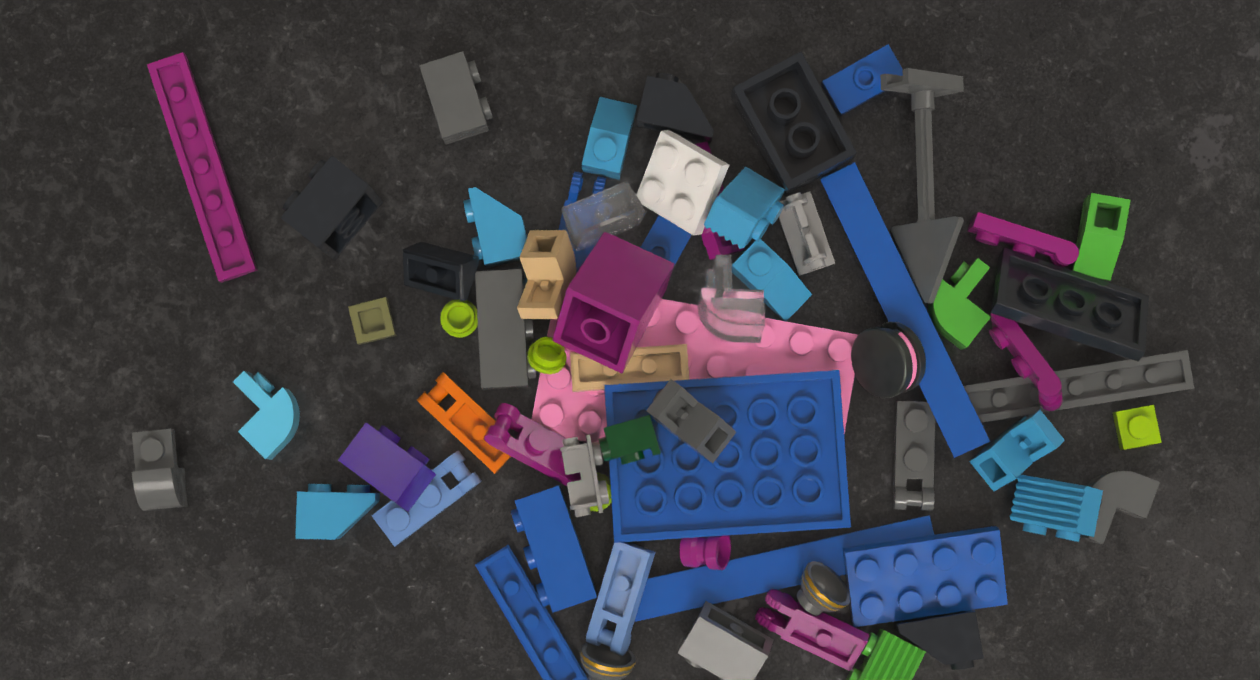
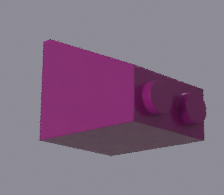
M604 231L567 287L552 341L623 374L666 291L675 263Z

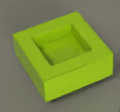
M1154 405L1112 412L1120 450L1162 443Z

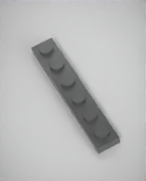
M1188 350L1142 357L1139 362L1129 359L1054 371L1062 383L1063 402L1057 410L1194 389ZM1016 377L964 386L981 423L1032 415L1038 410H1041L1043 413L1051 412L1041 407L1038 389L1029 377L1025 379Z

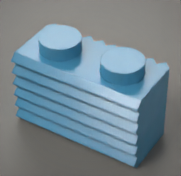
M745 166L717 196L704 222V226L706 229L711 228L712 233L717 232L719 237L724 236L726 241L731 240L732 245L737 244L739 249L744 248L751 239L758 242L766 232L769 224L773 225L780 216L784 204L779 201L785 190Z
M1026 475L1017 477V490L1014 492L1015 498L1012 500L1014 505L1011 508L1010 519L1024 523L1022 531L1046 536L1047 528L1057 530L1055 537L1079 542L1080 535L1094 537L1103 490Z

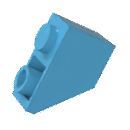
M469 188L470 199L463 200L468 223L475 222L478 237L471 238L475 256H478L479 260L483 259L486 268L520 261L519 257L527 239L522 216L478 188Z
M308 484V492L297 491L295 539H340L380 501V493H370V485H347V492H331L332 484Z

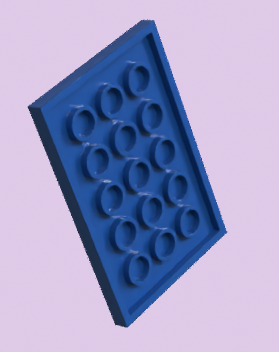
M840 370L676 380L675 382L682 386L699 403L720 416L736 431V434L712 464L654 420L652 415L650 417L661 454L652 457L651 450L649 449L643 451L645 459L622 465L620 458L609 460L614 543L851 527ZM669 381L604 385L607 427L650 415L647 409L653 403L656 394Z

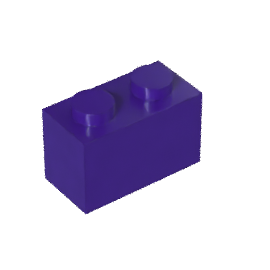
M365 423L338 461L409 512L436 476L432 470L425 466L430 459L412 446H410L407 452L397 445L401 438L382 425L377 431L368 423Z

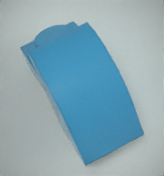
M1038 410L1029 417L1024 416L1007 428L969 462L990 488L996 491L1019 477L1033 462L1057 449L1065 440L1043 412Z

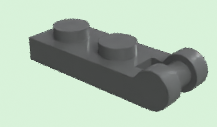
M895 401L893 509L906 510V506H920V510L933 511L935 417L928 402ZM907 479H920V491H908L906 487Z

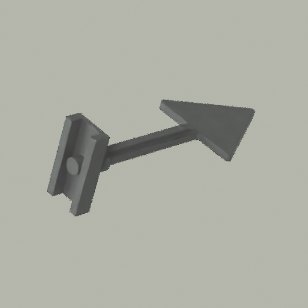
M906 68L902 69L903 76L882 74L880 79L881 90L911 94V111L915 112L918 221L916 223L893 226L891 233L924 302L933 303L964 219L958 216L935 219L931 111L935 110L934 98L964 91L963 76Z

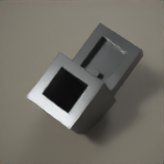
M672 379L656 394L653 403L647 409V412L654 417V420L712 464L736 434V431L720 416L699 403Z
M174 429L133 432L135 471L132 472V480L140 508L143 511L188 507L185 468H178Z
M1110 471L1092 478L1085 486L1103 490L1094 537L1081 535L1080 538L1093 543L1104 544L1116 510L1135 518L1147 519L1160 482L1131 471Z

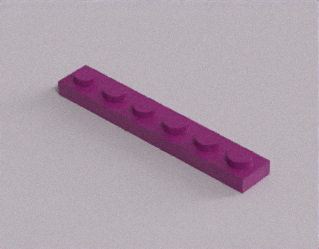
M182 52L147 64L218 281L222 283L258 271L186 54Z

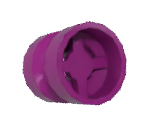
M729 535L681 539L680 559L683 566L698 568L706 564L709 569L721 571L727 567L731 554Z

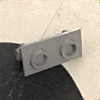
M811 192L795 193L780 201L784 204V208L778 218L798 275L801 276L835 264Z
M590 434L585 436L586 443L579 444L578 437L563 439L564 447L560 448L565 475L580 473L581 480L567 483L571 505L570 510L575 511V517L591 515L590 507L597 506L598 513H603L602 505L609 504L606 481H598L596 466L603 465L599 441L591 443Z

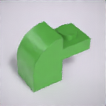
M979 258L972 261L970 265L965 261L962 262L950 277V280L955 283L953 286L942 279L935 301L928 303L929 316L936 330L960 350L970 345L991 318L967 299V296L990 268Z

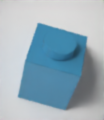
M603 97L599 98L582 161L583 172L620 180L637 105Z
M761 239L758 242L755 240L730 268V271L786 322L812 295L789 265Z

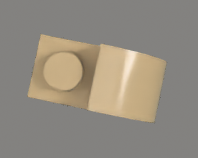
M530 230L519 257L528 280L517 309L521 319H558L567 287L576 275L574 251L566 230Z

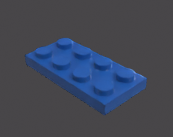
M997 526L842 548L847 589L851 597L849 603L851 622L854 627L1008 605L1001 537Z

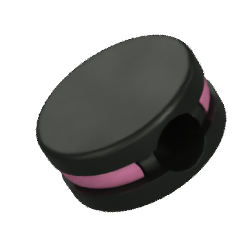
M899 322L880 324L861 332L853 343L851 352L852 367L859 383L870 394L880 398H891L914 389L922 381L926 369L925 351L917 335L906 325Z

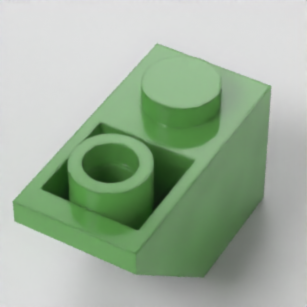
M1091 193L1084 199L1076 243L1079 256L1072 265L1073 271L1100 280H1111L1124 240L1131 200Z

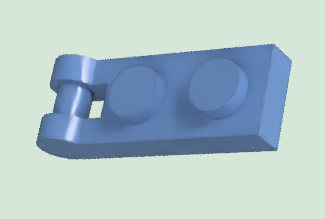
M459 450L432 470L436 476L409 512L391 500L371 515L394 547L482 482L476 472L471 473L463 463L466 459ZM449 472L459 482L452 489L442 479Z
M630 542L614 543L587 631L586 642L596 646L604 644L610 647L611 652L621 656L625 655L631 642V631L656 552ZM607 620L617 623L615 632L607 629Z

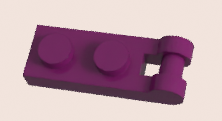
M980 212L971 217L967 230L976 234L975 239L984 244L997 246L998 242L1013 246V251L1035 257V254L1046 256L1050 263L1061 267L1074 263L1079 256L1078 247L1071 241Z
M990 313L992 329L989 332L996 345L1001 350L1005 347L1014 357L1011 359V362L1017 373L1023 379L1029 377L1036 386L1041 407L1048 411L1057 410L1063 402L1062 383L1059 377L1016 321Z
M507 403L499 404L494 415L496 419L495 424L488 427L484 436V440L489 445L566 486L568 482L581 480L580 473L565 475L562 452L560 451V448L564 447L563 439H566L565 437L520 414L519 410L513 405ZM509 428L518 432L516 439L508 433Z

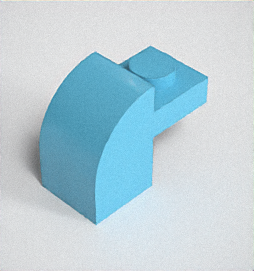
M243 371L233 383L260 410L238 432L265 459L272 460L294 437L300 421L299 406L295 396L289 389L282 387L273 395L271 391L275 387L260 372L253 375L250 372Z

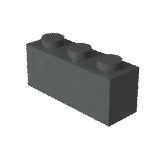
M522 269L476 271L475 274L480 377L483 390L530 387L529 379L536 378V370L531 367L527 359V340H534L533 319H521L517 309L528 280L524 278Z

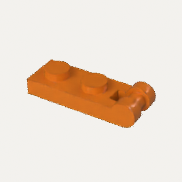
M442 372L435 379L437 384L428 394L423 392L417 401L496 474L511 456L494 448L484 440L488 427L494 425L495 420L450 377ZM450 394L456 402L445 411L439 403Z

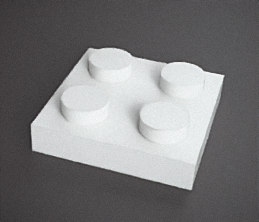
M670 130L661 131L635 201L693 236L700 235L704 230V222L717 198L729 164Z

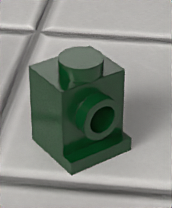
M650 415L605 427L606 437L598 439L604 461L620 458L622 465L645 459L643 451L649 449L651 450L652 457L661 454Z

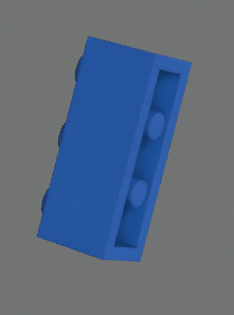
M559 485L515 500L517 509L511 510V515L517 532L525 531L529 546L523 547L530 570L538 569L542 583L536 584L542 606L550 605L552 613L597 598L598 594L561 486Z

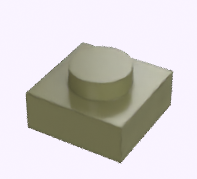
M386 297L348 306L358 345L397 336Z

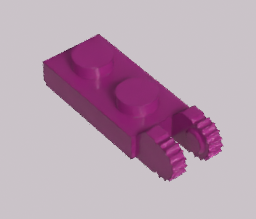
M777 589L768 591L765 597L767 604L773 609H777L779 612L789 616L786 621L780 613L762 607L759 608L755 615V620L760 625L780 635L781 639L848 671L852 670L868 642V633L823 612L817 616L806 611L799 601L796 602L791 595L785 592L782 593Z

